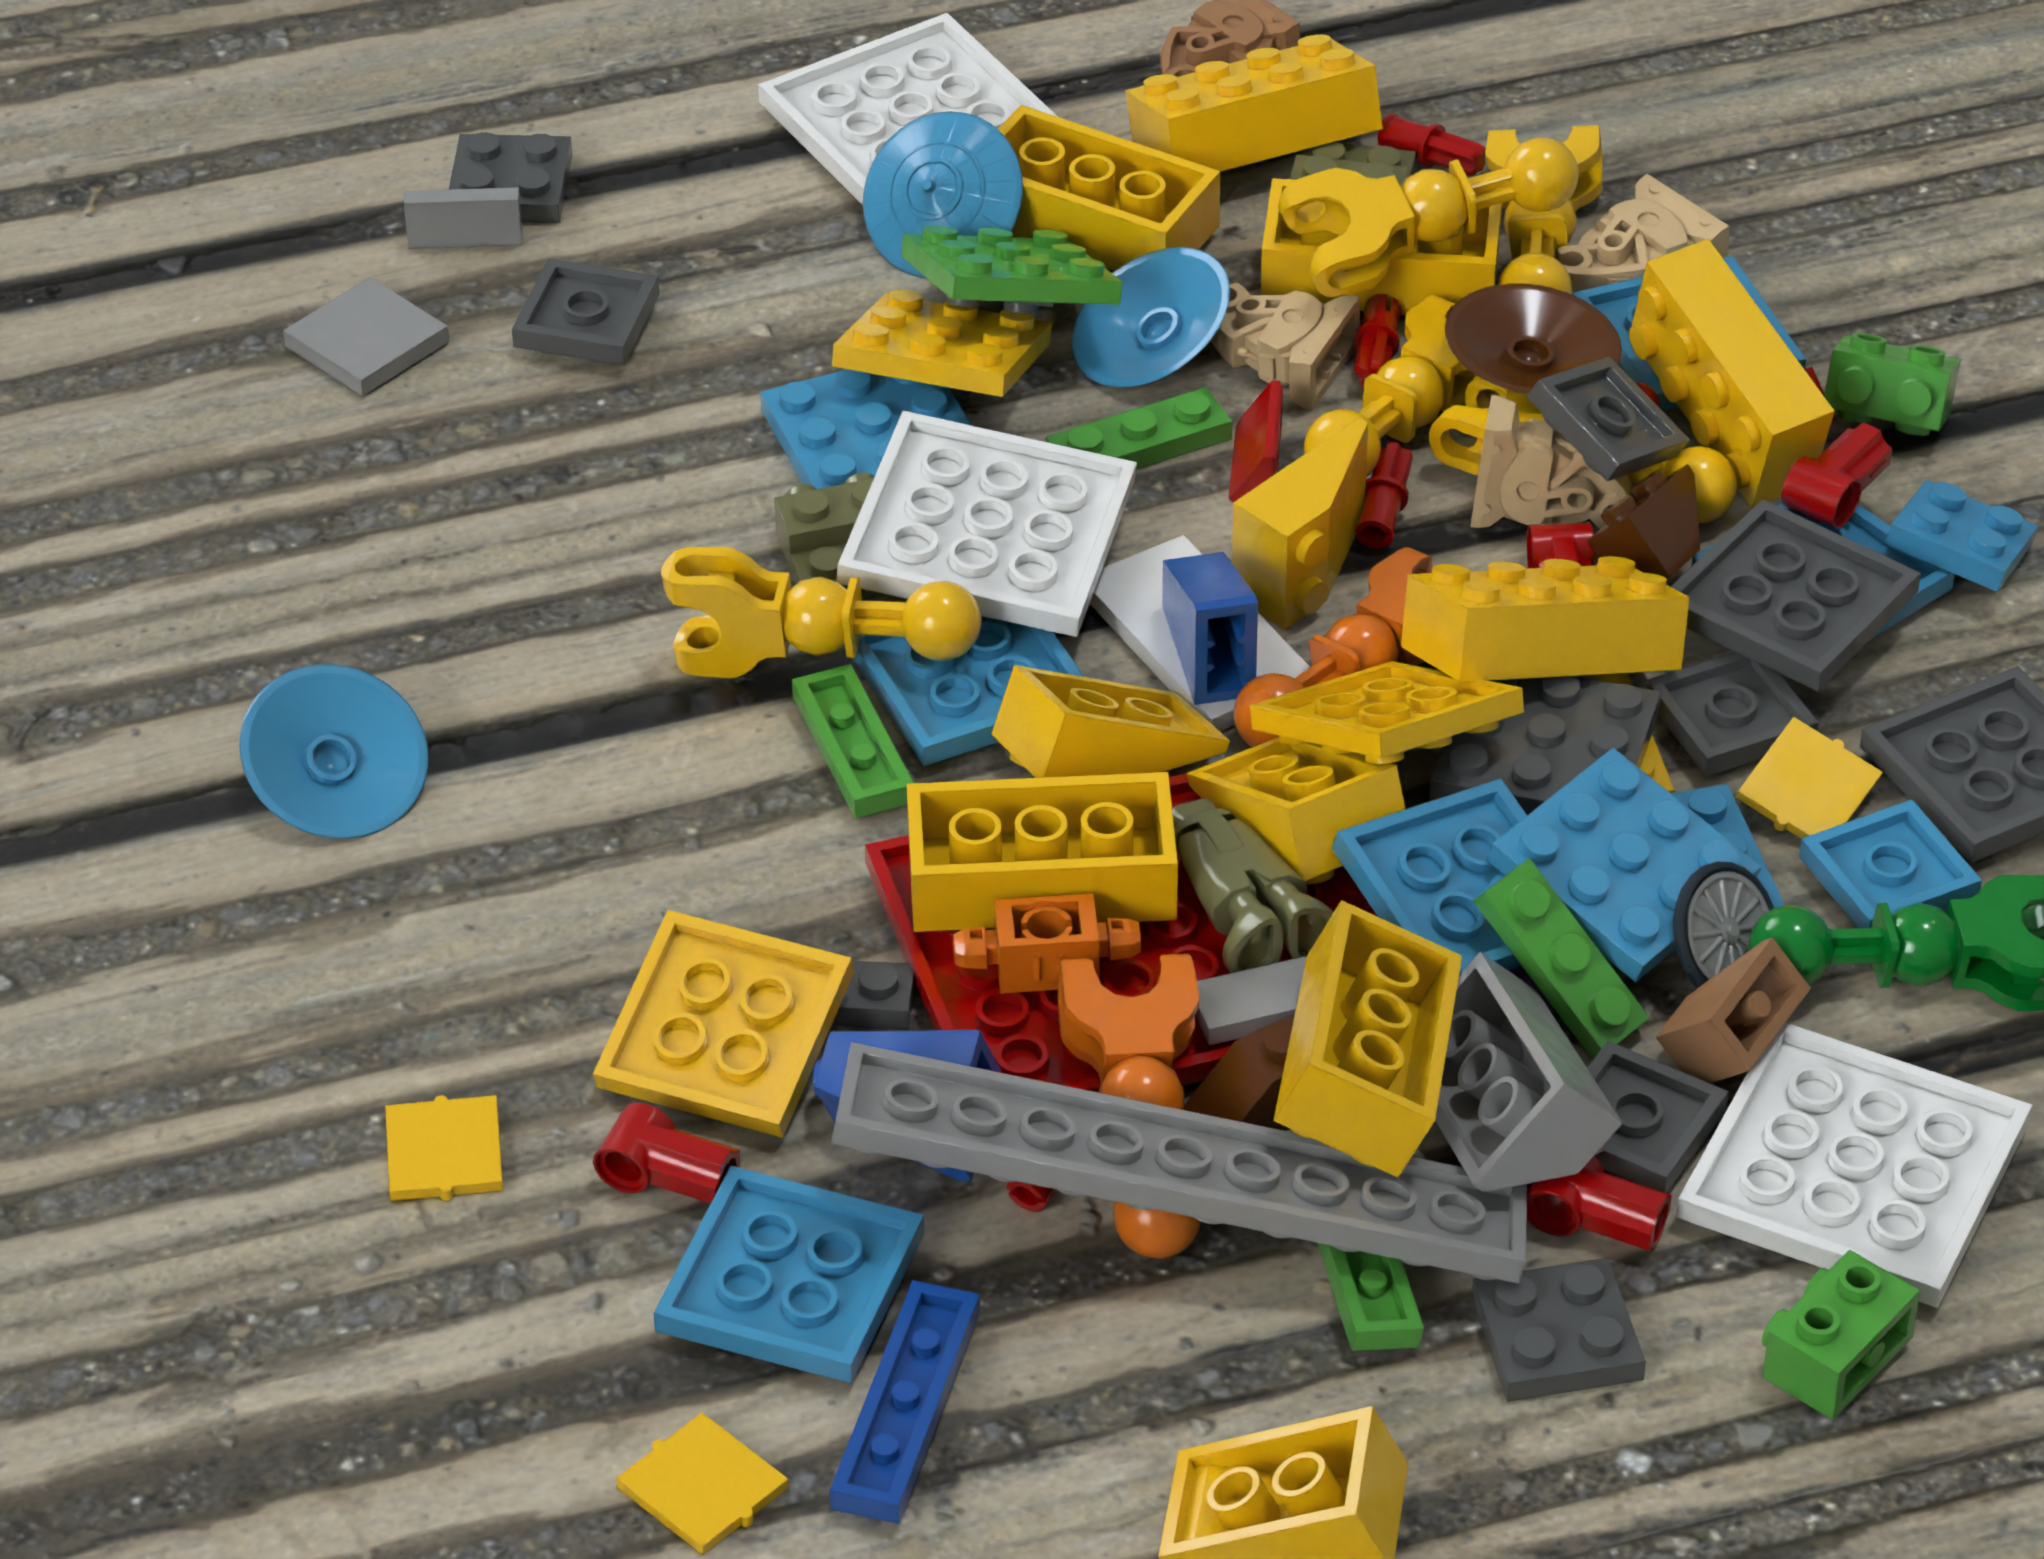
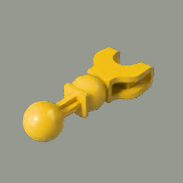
M1600 125L1572 126L1568 139L1562 142L1574 155L1579 171L1575 192L1564 205L1549 212H1533L1522 208L1514 200L1502 203V208L1506 209L1504 227L1509 237L1512 261L1502 271L1498 285L1533 284L1572 294V283L1569 273L1558 261V248L1568 245L1575 232L1577 222L1575 212L1580 207L1594 201L1602 193L1603 156ZM1516 129L1489 130L1485 153L1487 167L1491 172L1505 168L1509 155L1521 144L1517 140Z
M1537 137L1518 145L1509 155L1505 168L1467 178L1458 159L1449 162V173L1438 169H1422L1407 177L1401 186L1395 175L1375 179L1365 177L1356 171L1348 169H1327L1299 178L1288 184L1279 198L1278 207L1285 223L1297 234L1329 232L1338 236L1317 248L1313 254L1310 266V276L1316 289L1324 296L1337 297L1375 287L1386 276L1390 264L1397 257L1414 252V238L1425 242H1441L1458 233L1462 225L1467 234L1475 233L1476 215L1479 209L1514 200L1522 208L1533 212H1549L1561 207L1574 194L1578 184L1579 171L1574 155L1564 144L1551 138Z
M1429 295L1406 312L1404 329L1408 341L1401 347V357L1387 361L1378 370L1377 374H1371L1365 379L1362 409L1359 412L1349 409H1336L1319 416L1311 424L1305 436L1304 454L1360 417L1368 422L1367 478L1379 461L1381 437L1386 434L1401 442L1408 443L1414 438L1415 430L1429 425L1437 418L1440 411L1444 412L1454 405L1465 404L1467 385L1476 374L1467 369L1455 357L1446 340L1445 322L1455 304L1436 295ZM1485 389L1486 397L1491 400V395L1500 396L1493 390Z
M1476 375L1466 388V406L1454 405L1446 409L1431 425L1429 443L1434 456L1440 462L1478 476L1490 400L1486 397L1485 389L1493 390L1501 397L1516 402L1520 423L1530 421L1533 418L1545 420L1543 414L1527 398L1528 394L1499 387ZM1449 429H1456L1476 437V443L1469 447L1456 443L1450 437ZM1695 446L1685 448L1675 458L1627 474L1631 483L1637 484L1657 469L1661 468L1665 476H1668L1688 464L1695 474L1698 524L1714 521L1724 515L1734 502L1737 493V477L1733 466L1724 455L1708 447Z
M729 547L681 548L673 552L661 568L663 588L667 598L674 605L700 610L708 614L707 616L693 617L681 626L673 642L674 656L678 667L682 672L693 676L737 678L751 671L759 661L765 658H786L790 643L797 650L814 656L837 652L845 645L847 658H856L861 635L905 637L912 649L921 656L935 661H948L962 656L972 648L981 630L982 619L977 601L964 587L949 581L927 583L915 590L906 602L862 601L859 577H850L847 589L840 583L821 576L801 580L791 587L790 573L768 571L760 567L748 555Z

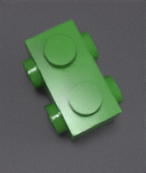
M1853 333L1851 336L1844 335L1832 351L1824 397L1831 407L1837 410L1836 416L1843 420L1869 423L1872 417L1895 422L1894 428L1903 433L1921 436L1929 435L1930 430L1940 431L1950 417L1961 359L1945 356L1946 353L1943 350L1935 347L1912 345L1910 348L1887 344L1885 338L1873 334Z
M1849 1249L1829 1270L1821 1268L1813 1275L1804 1291L1803 1297L1789 1311L1784 1308L1780 1309L1771 1318L1762 1336V1345L1766 1347L1762 1378L1833 1420L1913 1338L1920 1290Z

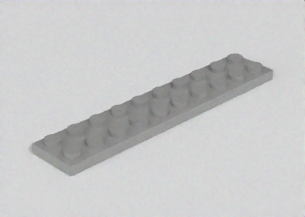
M853 1042L850 1045L831 1140L832 1144L851 1147L864 1154L881 1153L920 1161L924 1165L933 1168L949 1167L988 1175L1001 1182L1018 1181L1057 1189L1070 1196L1086 1195L1121 1202L1139 1210L1155 1209L1194 1217L1207 1224L1223 1223L1263 1231L1276 1238L1292 1237L1331 1245L1344 1252L1361 1251L1400 1259L1413 1266L1429 1265L1468 1273L1482 1280L1498 1279L1520 1284L1526 1263L1527 1184L1482 1192L1472 1184L1463 1167L1411 1157L1398 1178L1376 1167L1363 1165L1352 1156L1319 1141L1301 1137L1293 1132Z

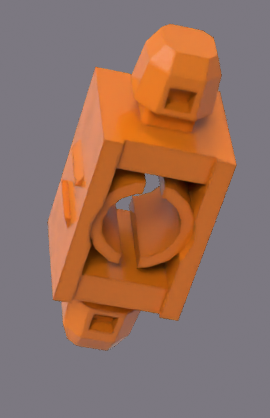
M1093 893L994 900L995 929L985 930L983 926L963 929L953 934L955 965L963 968L987 969V965L997 964L1000 994L1057 990L1062 959L1088 958L1093 960L1094 969L1100 981V957H1109L1110 961L1131 958L1141 953L1139 922L1131 919L1106 918V922L1097 923Z

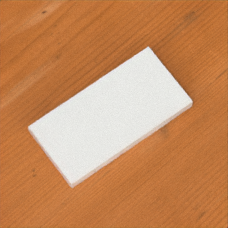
M1181 535L1103 567L1089 604L1171 692L1178 693L1219 731L1234 726V705L1236 699L1194 705L1162 607L1163 560L1202 555L1200 551L1184 535ZM1258 613L1256 677L1268 673H1280L1296 678L1310 668Z

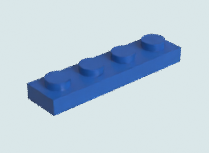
M912 1280L829 1490L831 1510L900 1524L979 1317L980 1294Z

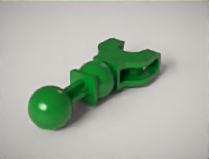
M2042 875L1998 876L1984 884L1979 893L1971 898L1950 899L1946 913L1939 907L1918 902L1898 908L1891 914L1887 903H1877L1871 928L1829 929L1825 921L1810 909L1797 905L1780 906L1760 917L1753 926L1749 936L1748 951L1763 940L1773 937L1809 986L1817 982L1832 964H1872L1879 988H1889L1892 977L1902 983L1923 987L1940 982L1949 975L1953 989L1977 990L1985 993L1995 1002L2016 1011L2044 1010V979H2042L2044 978V940H2042L2044 939V876ZM2041 904L2033 909H2027L2032 905Z

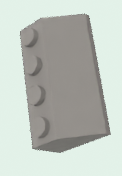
M1479 952L1459 975L1435 1121L1472 1184L1482 1192L1578 1174L1593 1156L1599 1154L1607 1147L1613 1134L1623 1123L1537 990L1482 952Z

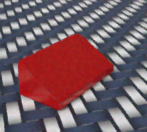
M1271 381L1242 415L1236 425L1229 487L1230 501L1235 502L1278 473L1283 410V385H1280V381Z

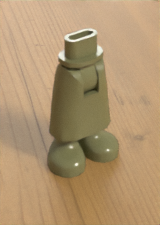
M1208 798L1174 807L1172 813L1176 850L1180 853L1186 873L1217 932L1228 936L1222 952L1223 964L1228 971L1235 973L1278 963L1282 954L1283 943L1292 959L1307 956L1334 911L1323 902L1307 895L1306 881L1253 829L1238 818L1236 819L1230 810L1217 808Z

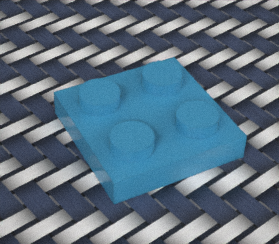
M1925 480L1891 523L1884 545L1998 592L2030 549L2038 526L2025 521L2020 513L2009 507L2000 505L1989 506L1967 497L1965 491L1956 485L1946 482L1934 483Z
M1912 799L1801 839L1799 858L1858 928H1871L1877 903H1887L1891 914L1898 908L1918 902L1947 911L1950 899L1971 898L1981 890V878Z

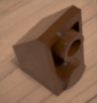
M1688 464L1668 476H1665L1661 468L1657 469L1630 489L1636 497L1635 499L1630 494L1600 515L1606 524L1587 540L1599 558L1607 556L1627 558L1635 562L1637 570L1643 573L1660 575L1668 579L1700 551L1695 474Z

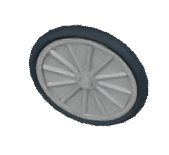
M1716 861L1699 868L1690 875L1683 885L1675 904L1673 939L1677 956L1684 972L1697 988L1748 952V941L1753 926L1766 912L1774 909L1768 892L1758 878L1746 868L1735 863Z

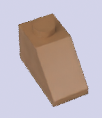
M1772 937L1760 942L1686 996L1655 1038L1681 1072L1707 1083L1748 1072L1811 988Z

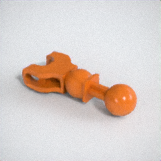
M1405 547L1371 568L1368 577L1369 595L1356 604L1357 613L1337 620L1324 637L1317 634L1309 639L1310 668L1296 678L1280 673H1268L1249 681L1238 694L1234 705V722L1242 739L1249 746L1254 747L1279 737L1278 735L1252 730L1250 705L1390 661L1414 666L1425 662L1401 647L1407 575L1432 573V557L1413 548Z
M1161 955V973L1156 986L1149 993L1135 997L1116 995L1102 986L1094 969L1093 960L1088 958L1062 959L1057 987L1062 1043L1078 1059L1091 1064L1098 1072L1101 1084L1099 1093L1184 1110L1185 1096L1183 1087L1176 1072L1171 1067L1172 1061L1186 1050L1194 1037V1016L1199 1006V990L1191 955ZM1116 1201L1114 1204L1113 1219L1119 1237L1129 1249L1144 1257L1161 1259L1174 1256L1182 1252L1193 1242L1200 1229L1201 1221L1194 1217L1155 1209L1139 1210Z

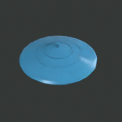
M953 111L938 112L920 117L908 123L893 134L882 146L872 162L866 178L863 192V214L867 231L874 246L889 263L899 270L913 276L926 278L901 257L903 233L923 234V227L926 226L953 228L958 231V235L978 236L980 228H999L1011 232L1018 218L1023 194L1022 172L1018 158L1007 138L995 126L972 114Z
M1173 247L1153 251L1126 263L1112 273L1123 281L1120 305H1083L1072 335L1073 356L1080 370L1088 378L1099 384L1112 387H1132L1150 383L1178 370L1193 359L1208 344L1224 319L1230 296L1229 280L1225 269L1210 254L1186 247Z
M319 664L294 669L279 676L257 694L245 714L241 727L240 758L246 778L260 801L278 818L301 831L328 838H355L385 829L400 819L412 807L426 780L428 746L424 730L414 710L389 684L356 668L334 664Z

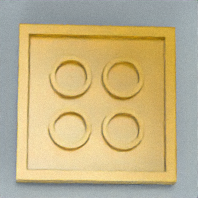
M893 290L885 293L833 344L832 367L1003 397L1050 345L1052 322L1035 320L1034 314L1016 313L1003 310L1000 313L978 310L979 307H962L948 304L946 301L939 303L923 300L922 294L912 290Z
M1390 661L1250 705L1252 730L1278 735L1279 742L1283 744L1295 745L1310 742L1321 745L1322 752L1345 754L1354 752L1365 755V761L1368 763L1388 764L1404 759V751L1416 747L1439 748L1452 743L1453 735L1462 732L1483 733L1493 731L1499 727V720L1524 713L1522 687L1483 679L1459 682L1442 671Z
M667 910L595 1067L593 1077L596 1087L783 1138L855 970L852 958Z

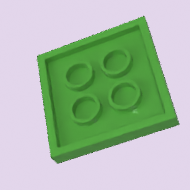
M926 226L923 227V234L903 233L901 257L952 300L1120 305L1123 281L1104 268L1105 264L1102 261L1095 260L1086 254L1084 247L1067 239L1068 235L1063 232L1035 230L1033 231V238L1013 237L1012 232L1004 229L980 228L978 236L958 235V231L953 228Z

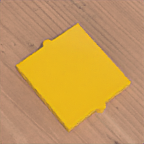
M1793 717L1740 787L1735 798L1772 820L1776 830L1784 831L1786 829L1802 839L1849 822L1877 784L1883 772L1845 749L1842 740L1834 739L1832 741Z
M440 1095L434 1101L385 1105L390 1201L440 1197L443 1201H450L454 1195L503 1191L496 1095L449 1100L446 1096Z
M701 1412L665 1441L661 1439L655 1440L652 1443V1451L616 1478V1485L619 1490L696 1551L705 1555L740 1526L750 1527L754 1522V1515L789 1489V1479Z

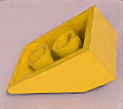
M1360 417L1233 502L1232 564L1255 593L1258 601V613L1284 630L1307 614L1316 612L1327 601L1355 538V527L1360 519L1365 501L1368 422Z
M1018 665L1013 666L991 733L1010 752V760L1025 767L1035 778L1165 772L1226 753L1230 743L1227 737L1176 692Z
M1279 737L1186 773L1189 786L1202 799H1210L1217 808L1230 810L1236 819L1238 818L1246 823L1306 881V884L1324 882L1335 875L1334 869L1343 866L1332 850V845L1338 831L1405 810L1397 765L1391 763H1368L1365 761V755L1354 752L1345 754L1322 752L1321 745L1310 742L1295 745L1283 744L1279 742Z
M1373 1406L1178 1450L1158 1558L1395 1559L1409 1463Z

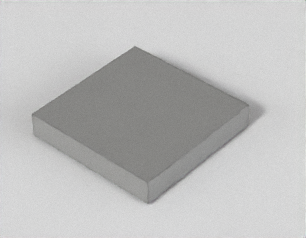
M371 277L283 330L285 347L361 396L371 392L449 342V332L446 324Z

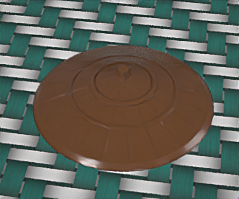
M1502 284L1477 290L1458 301L1450 310L1445 322L1447 343L1455 357L1467 369L1494 385L1524 394H1529L1539 379L1609 356L1619 365L1622 356V346L1618 332L1602 312L1572 294L1540 285Z

